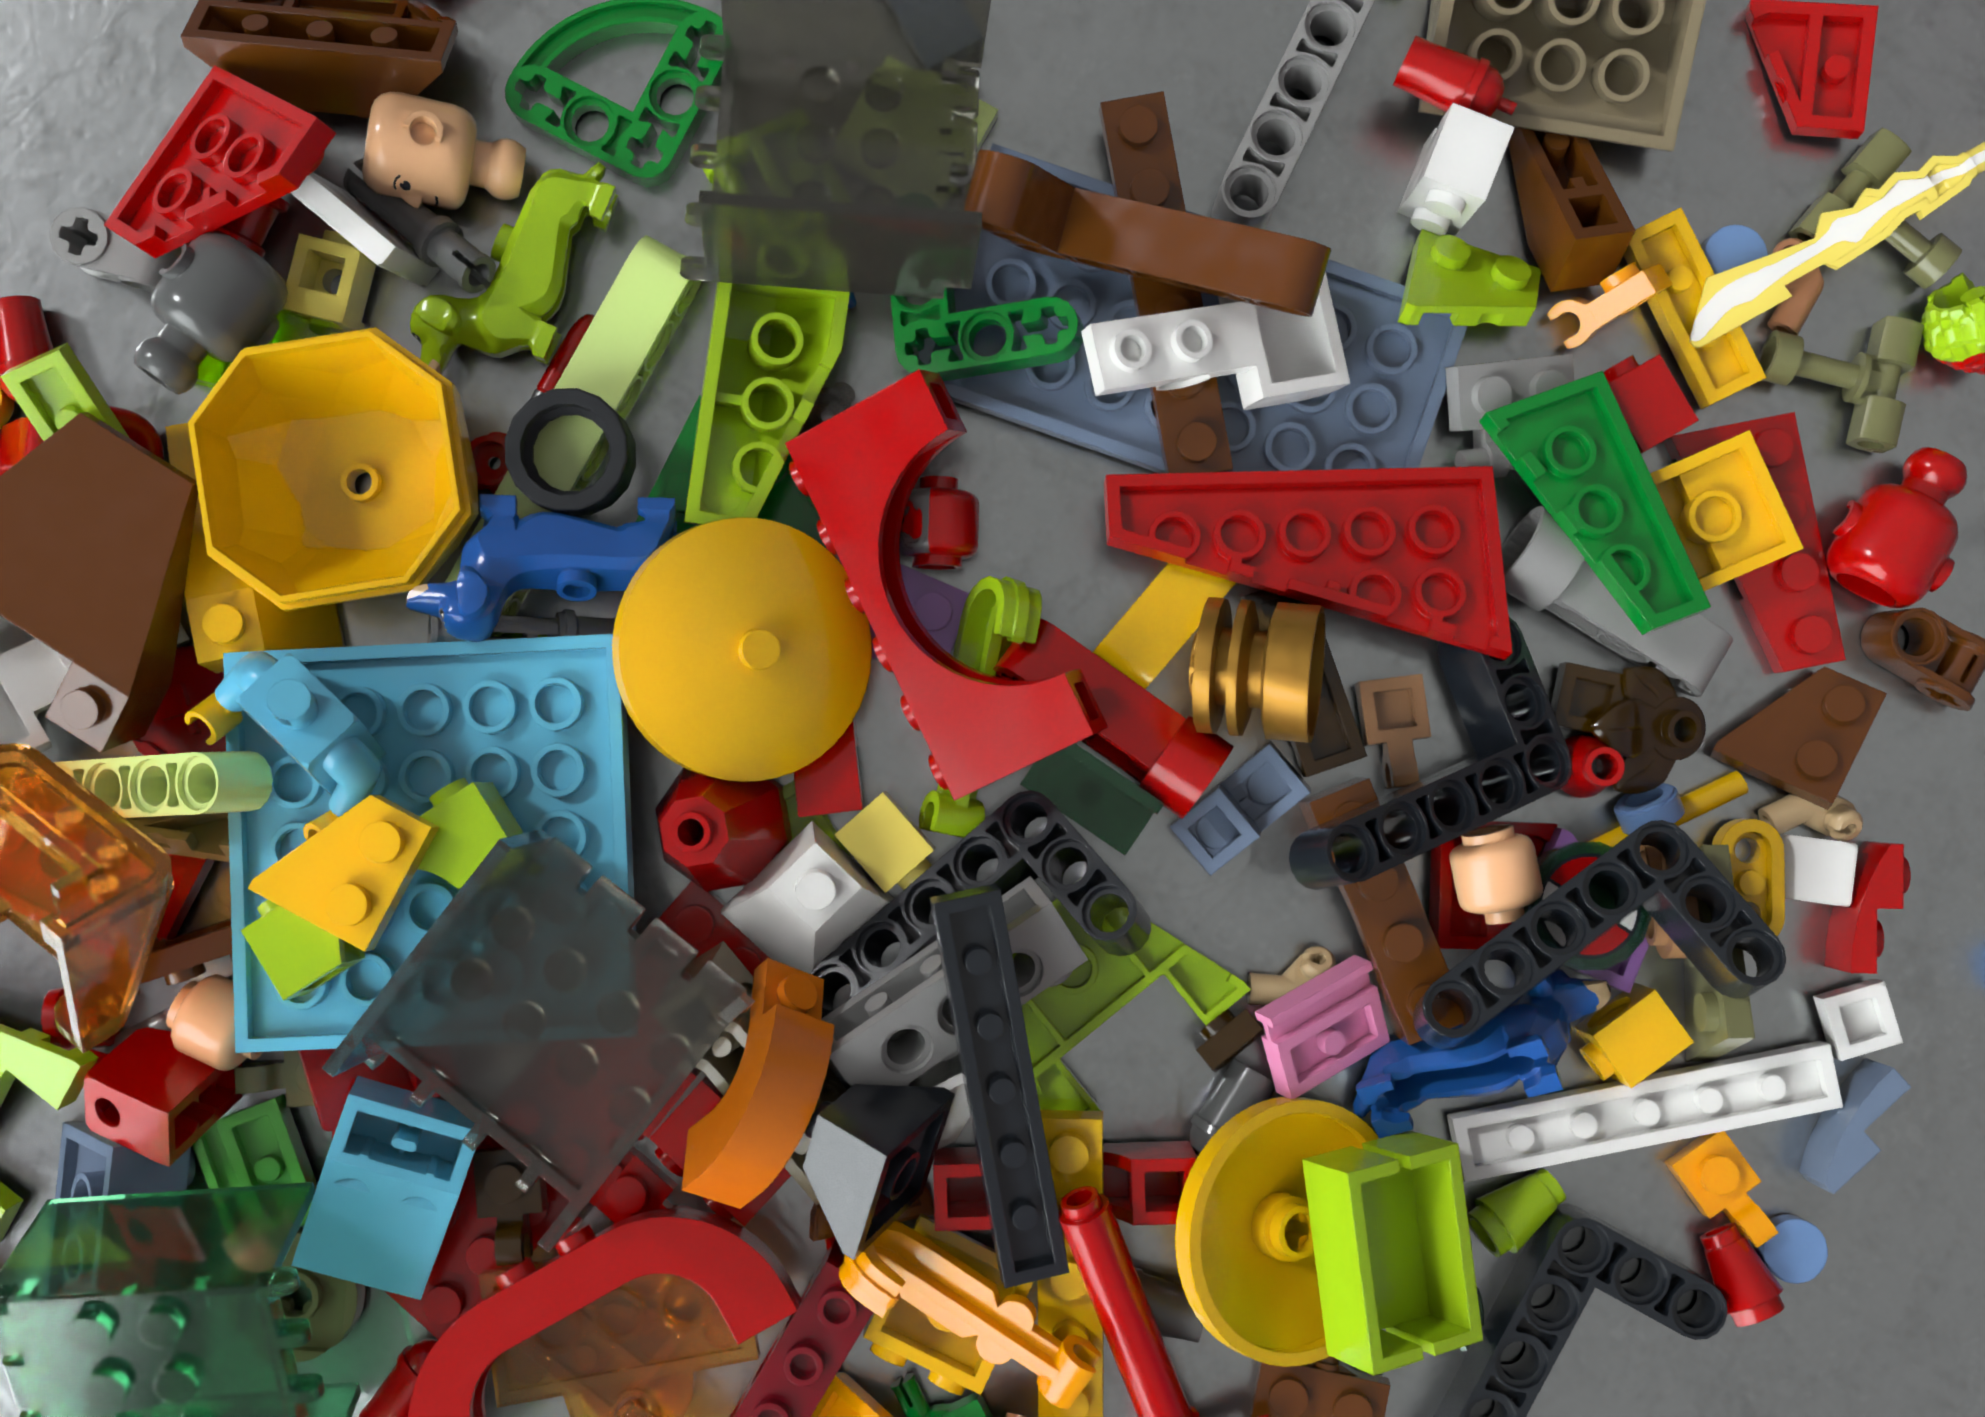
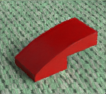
M855 717L844 734L829 750L812 763L794 772L798 817L864 809L857 753L858 738Z

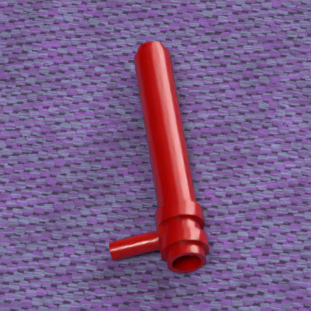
M1083 1186L1068 1192L1060 1203L1062 1209L1059 1212V1222L1137 1416L1200 1417L1196 1408L1188 1404L1109 1199L1105 1195L1099 1194L1098 1190L1092 1186ZM1265 1414L1257 1417H1270V1415Z

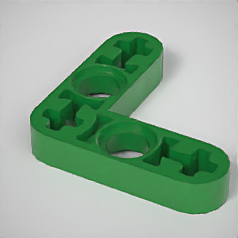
M921 195L906 196L890 207L885 218L884 228L895 352L898 362L909 374L918 369L939 373L944 382L1059 363L1070 359L1079 351L1083 343L1081 331L1084 329L1082 320L1075 309L1067 301L1059 297H1042L956 312L949 232L944 216L930 199ZM919 215L930 225L921 228L919 233L920 247L928 257H917L914 242L906 232H903L913 227V218ZM921 274L935 276L938 287L934 297L922 305L909 303L906 294L910 282ZM1057 316L1063 326H1068V329L1058 331L1057 342L1049 344L1042 334L1023 336L1027 348L1021 350L1022 340L1015 323L1021 321L1027 332L1031 333L1047 329L1049 324L1048 318ZM988 325L1003 327L1006 332V342L997 354L980 356L975 353L973 347L974 338L983 327ZM958 331L957 341L954 337V332ZM930 337L939 347L959 344L964 358L959 360V357L951 348L936 350L931 354V363L925 365L914 355V352L923 350L925 345L924 339Z

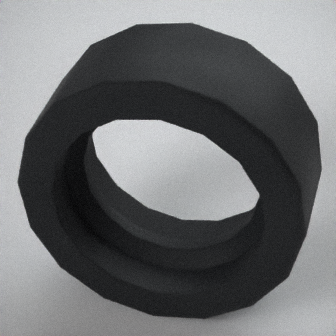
M578 388L551 389L531 398L513 416L505 437V464L515 486L536 505L546 510L569 516H591L611 507L628 489L636 469V442L627 422L601 397ZM579 415L593 420L603 430L609 443V461L604 474L593 485L580 491H562L550 486L540 477L534 464L533 447L539 432L550 421L561 416Z

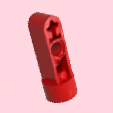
M1040 618L1036 644L1012 642L993 668L996 672V677L1012 680H1040L1053 678L1080 668L1108 725V728L1081 741L1140 782L1139 787H1137L1138 789L1183 819L1220 770L1234 746L1218 734L1196 732L1191 715H1188L1186 718L1058 627Z

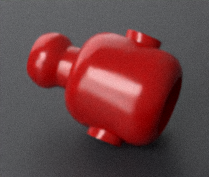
M1922 447L1914 451L1906 459L1902 468L1903 481L1900 485L1893 483L1874 485L1866 490L1857 501L1851 500L1847 503L1846 507L1850 511L1842 523L1835 527L1832 532L1836 536L1827 551L1826 565L1831 577L1850 592L1878 605L1889 608H1905L1921 600L1928 591H1936L1950 576L1955 562L1949 556L1958 540V524L1955 516L1944 505L1948 499L1955 497L1964 489L1968 477L1966 466L1962 461L1936 448Z

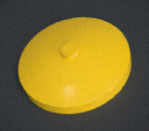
M738 517L701 524L681 532L656 549L637 570L623 594L614 623L612 639V661L619 694L628 714L643 736L660 753L690 771L712 778L739 782L763 781L793 773L812 763L829 750L844 734L862 703L870 676L872 659V639L869 620L865 613H860L854 607L847 595L845 579L848 576L842 564L829 550L802 531L786 524L760 518Z
M1278 1097L1254 1104L1233 1116L1210 1138L1197 1157L1185 1182L1179 1202L1175 1231L1176 1260L1182 1288L1196 1317L1211 1335L1226 1347L1258 1362L1274 1366L1291 1367L1312 1364L1329 1357L1326 1349L1302 1159L1350 1146L1363 1149L1362 1143L1379 1139L1378 1135L1366 1122L1347 1109L1329 1102L1306 1097H1297L1296 1099Z

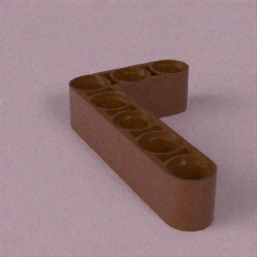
M982 149L979 150L961 216L962 220L1013 245L1035 253L1305 317L1313 316L1331 254V248L1307 239L1075 188L1032 162L1012 155Z

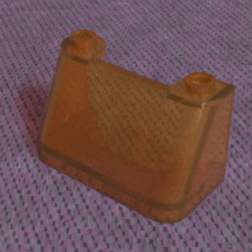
M0 744V923L9 919L58 960L65 994L59 998L54 1007L56 1027L68 1041L82 1053H85L118 1032L125 1025L174 889L171 858L162 847L40 751L24 744Z

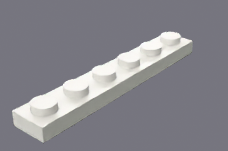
M1819 1040L1653 1073L1632 1089L1618 1081L1447 1114L1452 1142L1459 1144L1463 1181L1466 1183L1843 1108L1831 1045Z

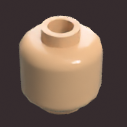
M1511 824L1481 827L1461 835L1462 843L1453 848L1449 854L1460 907L1470 913L1484 914L1486 924L1496 925L1516 921L1525 914L1524 907L1534 903L1543 893L1540 870L1532 840L1527 835L1514 833V828Z
M214 974L202 979L199 983L191 981L180 990L172 1002L167 1014L166 1024L168 1028L172 1029L171 1039L177 1051L222 1071L232 1070L247 1058L256 1060L262 1055L263 1052L235 1053L233 980Z

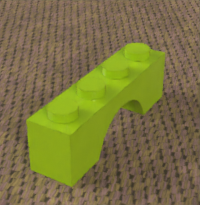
M466 778L458 779L435 792L429 798L433 808L420 815V817L439 826V829L418 870H424L440 876L457 889L479 886L534 851V848L493 782H472L469 784ZM268 899L257 907L262 917L241 929L242 934L283 1001L311 993L365 958L364 951Z

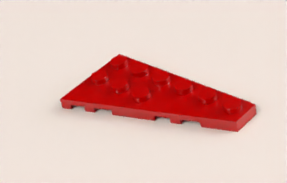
M1493 466L1109 474L1105 476L1104 502L1108 546L1312 605H1321L1326 609L1506 660L1513 653Z

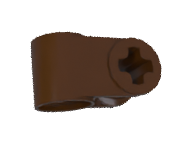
M1925 608L1882 611L1871 616L1864 624L1860 635L1861 647L1866 657L1873 663L1911 683L1919 692L1938 703L1958 710H1971L1975 703V698L1971 694L1985 671L1984 638L1961 629L1937 615L1934 611ZM1902 624L1909 633V644L1905 651L1901 649L1897 636Z

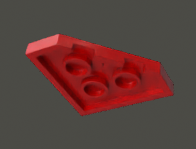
M214 65L106 220L104 226L156 259L183 246L184 243L187 244L202 234L211 232L297 190L307 175L313 173L319 167L324 158L325 149L336 135V132L316 116Z

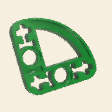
M681 0L606 1L585 8L565 18L543 34L522 56L510 74L505 86V99L516 118L531 130L595 163L600 162L607 169L638 185L645 187L659 186L667 182L675 173L726 77L736 54L735 41L728 24L722 17L692 3ZM710 32H714L719 50L715 52L707 49L703 52L697 64L700 75L706 77L701 82L689 71L697 58V51L692 40L695 36L700 39H706ZM639 33L673 35L633 112L558 74L576 56L607 40ZM682 62L688 69L678 67L677 65ZM543 84L549 98L555 104L563 107L561 118L558 117L553 109L541 103H535L531 110H529V104L523 97L525 91L528 89L537 92ZM676 84L689 87L694 93V100L692 106L686 112L672 115L660 108L661 94L666 88ZM596 110L608 116L609 126L602 138L597 141L587 142L576 136L575 126L582 114ZM650 117H653L665 129L677 133L674 137H671L663 129L655 146L662 159L658 164L653 161H647L643 168H639L640 162L633 151L637 146L644 149L651 146L657 134L653 124L648 122Z

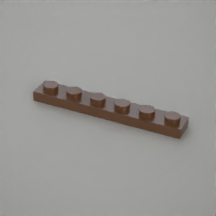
M1164 91L1100 102L1099 113L1115 197L1186 212ZM1129 275L1137 317L1203 307L1201 292ZM1217 377L1196 385L1174 390L1158 391L1156 387H1150L1165 472H1232L1233 464Z

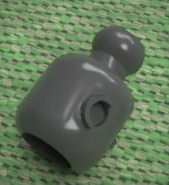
M220 231L202 234L188 245L184 243L181 247L182 252L172 266L167 269L162 268L159 271V274L163 277L152 292L151 305L153 312L165 326L156 337L148 338L141 342L134 354V364L140 370L178 395L189 391L196 384L199 377V365L207 355L220 362H233L244 348L268 344L278 332L280 321L276 317L287 301L288 291L285 280L252 249Z

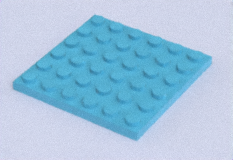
M613 634L496 639L480 642L455 641L263 651L277 660L290 652L364 724L387 754L379 760L381 773L371 795H381L420 816L433 808L429 798L435 792L458 779L466 778L469 784L472 782H493L534 848V851L479 886L457 889L440 876L417 869L374 950L364 952L365 958L311 993L283 1001L241 932V929L262 917L257 907L267 900L249 890L248 887L252 879L307 841L303 834L305 824L330 810L328 803L331 795L251 719L244 710L241 711L243 716L242 722L226 734V751L258 752L269 764L273 782L269 799L260 809L228 813L235 1053L635 1036L640 1033L627 710L619 694L612 661ZM255 651L223 653L224 678L242 657Z

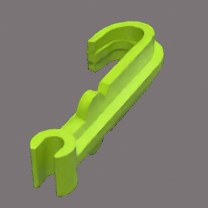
M992 576L982 578L972 588L965 601L953 657L978 671L996 676L993 668L1012 642L1036 644L1042 611L1040 590L1028 587L1025 582L1007 576L1002 579ZM938 784L937 791H930L924 798L919 814V829L964 838L985 820L984 805L981 801L976 800L978 790L954 801L949 789L944 790Z

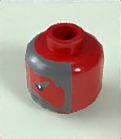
M950 476L921 477L920 488L912 490L905 508L900 532V553L908 558H912V567L916 569H962V560L974 556L978 550V498L966 490L958 489V478Z

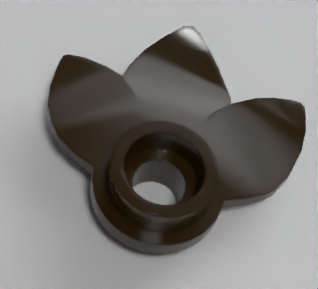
M1633 666L1623 669L1622 682L1626 700L1620 701L1606 709L1590 724L1589 729L1601 743L1615 749L1623 756L1625 764L1624 774L1617 783L1613 784V789L1627 794H1641L1663 784L1676 760L1688 758L1698 750L1705 736L1706 722L1700 707L1691 699L1679 697L1669 678L1663 672L1653 667ZM1679 720L1680 729L1676 737L1674 734V727L1676 722Z

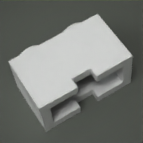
M1452 103L1441 119L1438 129L1435 128L1425 142L1397 213L1410 217V223L1420 231L1424 229L1439 236L1446 235V233L1456 235L1486 201L1515 127Z

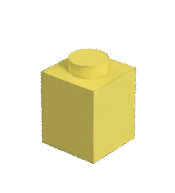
M887 791L882 792L834 834L885 893L895 884H898L905 890L932 866L926 857L936 849Z

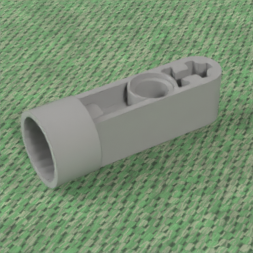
M1538 506L1531 510L1517 524L1501 547L1507 593L1536 611L1547 609L1635 666L1653 667L1663 672L1669 678L1674 689L1681 693L1701 697L1733 642L1732 636L1727 631L1701 614L1642 635L1584 560L1585 558L1543 506Z

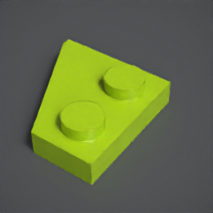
M1422 229L1412 250L1398 322L1405 325H1418L1423 313H1452L1450 320L1453 326H1477L1480 323H1492L1497 326H1526L1536 309L1541 271L1538 267L1529 265L1518 257L1499 255L1469 245L1456 236H1439Z

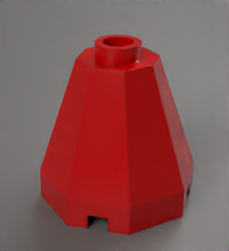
M683 767L655 808L664 862L706 892L743 886L752 882L792 839L786 800H784L783 786L774 779L751 782L729 781L704 776Z

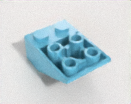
M357 1076L347 1096L291 1266L421 1300L482 1131L485 1112Z

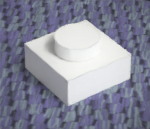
M1873 978L1813 996L1826 1042L1831 1045L1833 1058L1843 1061L1903 1043L1885 981Z

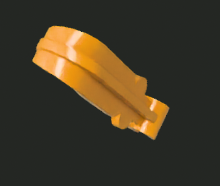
M894 1221L855 1260L845 1255L844 1262L839 1268V1278L846 1290L856 1300L881 1318H883L888 1309H892L901 1297L959 1337L978 1336L976 1349L985 1361L992 1364H1003L1013 1358L1037 1374L1039 1391L1050 1403L1059 1408L1069 1409L1096 1373V1369L1093 1367L1102 1355L1091 1342L1076 1335L1067 1336L1063 1341L1059 1340L1034 1323L1037 1317L1036 1308L1027 1297L1011 1294L1001 1300L997 1284L922 1234L898 1221Z

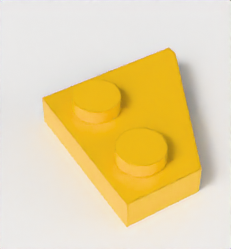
M369 795L252 879L248 889L364 952L371 951L377 946L439 826L381 795Z

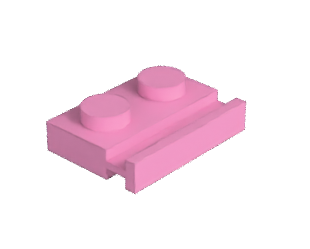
M1353 955L1255 1011L1256 1019L1263 1023L1266 1035L1262 1036V1041L1276 1093L1289 1099H1296L1390 1042L1378 988L1371 984L1368 972L1373 970L1371 961Z

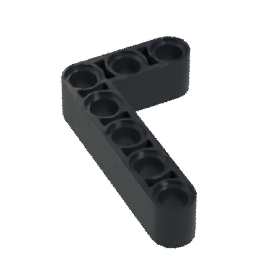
M1509 617L1513 653L1506 660L1444 642H1438L1437 653L1440 665L1476 755L1301 833L1293 841L1289 853L1291 871L1299 883L1306 888L1320 890L1365 881L1549 795L1567 784L1572 773L1570 752L1522 631L1512 618ZM1331 851H1333V853H1334L1335 862L1333 861V857H1332Z
M1032 790L1023 791L1005 801L817 965L810 974L824 979L823 1018L834 1010L833 1000L841 987L851 984V994L849 997L851 999L937 940L935 925L929 924V915L932 910L930 897L995 883L1001 889V895H1003L1029 876L1033 880L1039 877L1085 932L1109 954L1126 956L1140 950L1148 941L1151 932L1150 917L1131 891L1049 798L1040 792ZM1047 817L1046 827L1041 834L1034 838H1024L1026 827L1031 821L1036 818ZM997 858L998 867L995 873L984 881H977L976 876L981 865L990 859ZM1076 862H1087L1088 867L1081 880L1074 884H1063V876L1069 866ZM1115 908H1128L1129 915L1127 921L1120 929L1113 932L1103 931L1102 924L1104 918L1110 911ZM900 942V951L895 961L888 966L881 967V957L885 949L893 943Z
M1664 820L1650 821L1640 826L1436 980L1415 1005L1413 1012L1414 1028L1422 1040L1436 1048H1453L1462 1044L1641 906L1654 918L1710 985L1722 995L1731 998H1746L1776 981L1785 968V948L1774 932L1685 831L1676 824ZM1649 845L1658 849L1666 860V870H1657L1647 865L1641 857L1640 846ZM1599 883L1612 890L1616 897V908L1605 909L1593 902L1589 895V884ZM1687 896L1699 898L1707 904L1711 912L1710 923L1697 921L1690 915L1685 902ZM1549 921L1559 926L1565 934V948L1555 949L1542 942L1537 933V923ZM1733 948L1744 950L1753 957L1757 967L1756 977L1744 975L1736 968L1732 958ZM1488 960H1499L1511 967L1515 976L1514 987L1503 989L1490 982L1485 974V962ZM1445 998L1454 1001L1463 1012L1464 1022L1462 1027L1450 1029L1438 1023L1432 1014L1433 1001Z
M1560 1204L1527 1241L1482 1327L1483 1341L1471 1345L1433 1417H1469L1474 1405L1483 1399L1495 1400L1494 1410L1489 1417H1526L1595 1288L1675 1332L1694 1340L1708 1339L1720 1331L1725 1324L1728 1314L1727 1302L1721 1291L1689 1267L1577 1206ZM1584 1226L1586 1236L1580 1248L1573 1252H1563L1562 1242L1567 1232L1575 1227ZM1633 1258H1641V1270L1638 1276L1628 1283H1620L1619 1275L1624 1264ZM1545 1284H1555L1556 1292L1549 1305L1543 1308H1532L1531 1300L1534 1292ZM1697 1289V1300L1692 1309L1686 1313L1677 1314V1304L1680 1297L1689 1290ZM1518 1341L1525 1342V1351L1519 1361L1513 1364H1501L1502 1351L1507 1345Z

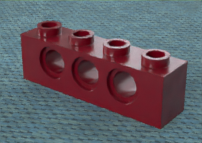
M836 1238L803 1291L798 1311L787 1318L729 1417H811L873 1314V1311L861 1304L846 1290L839 1278V1268L844 1262L845 1254L842 1253Z

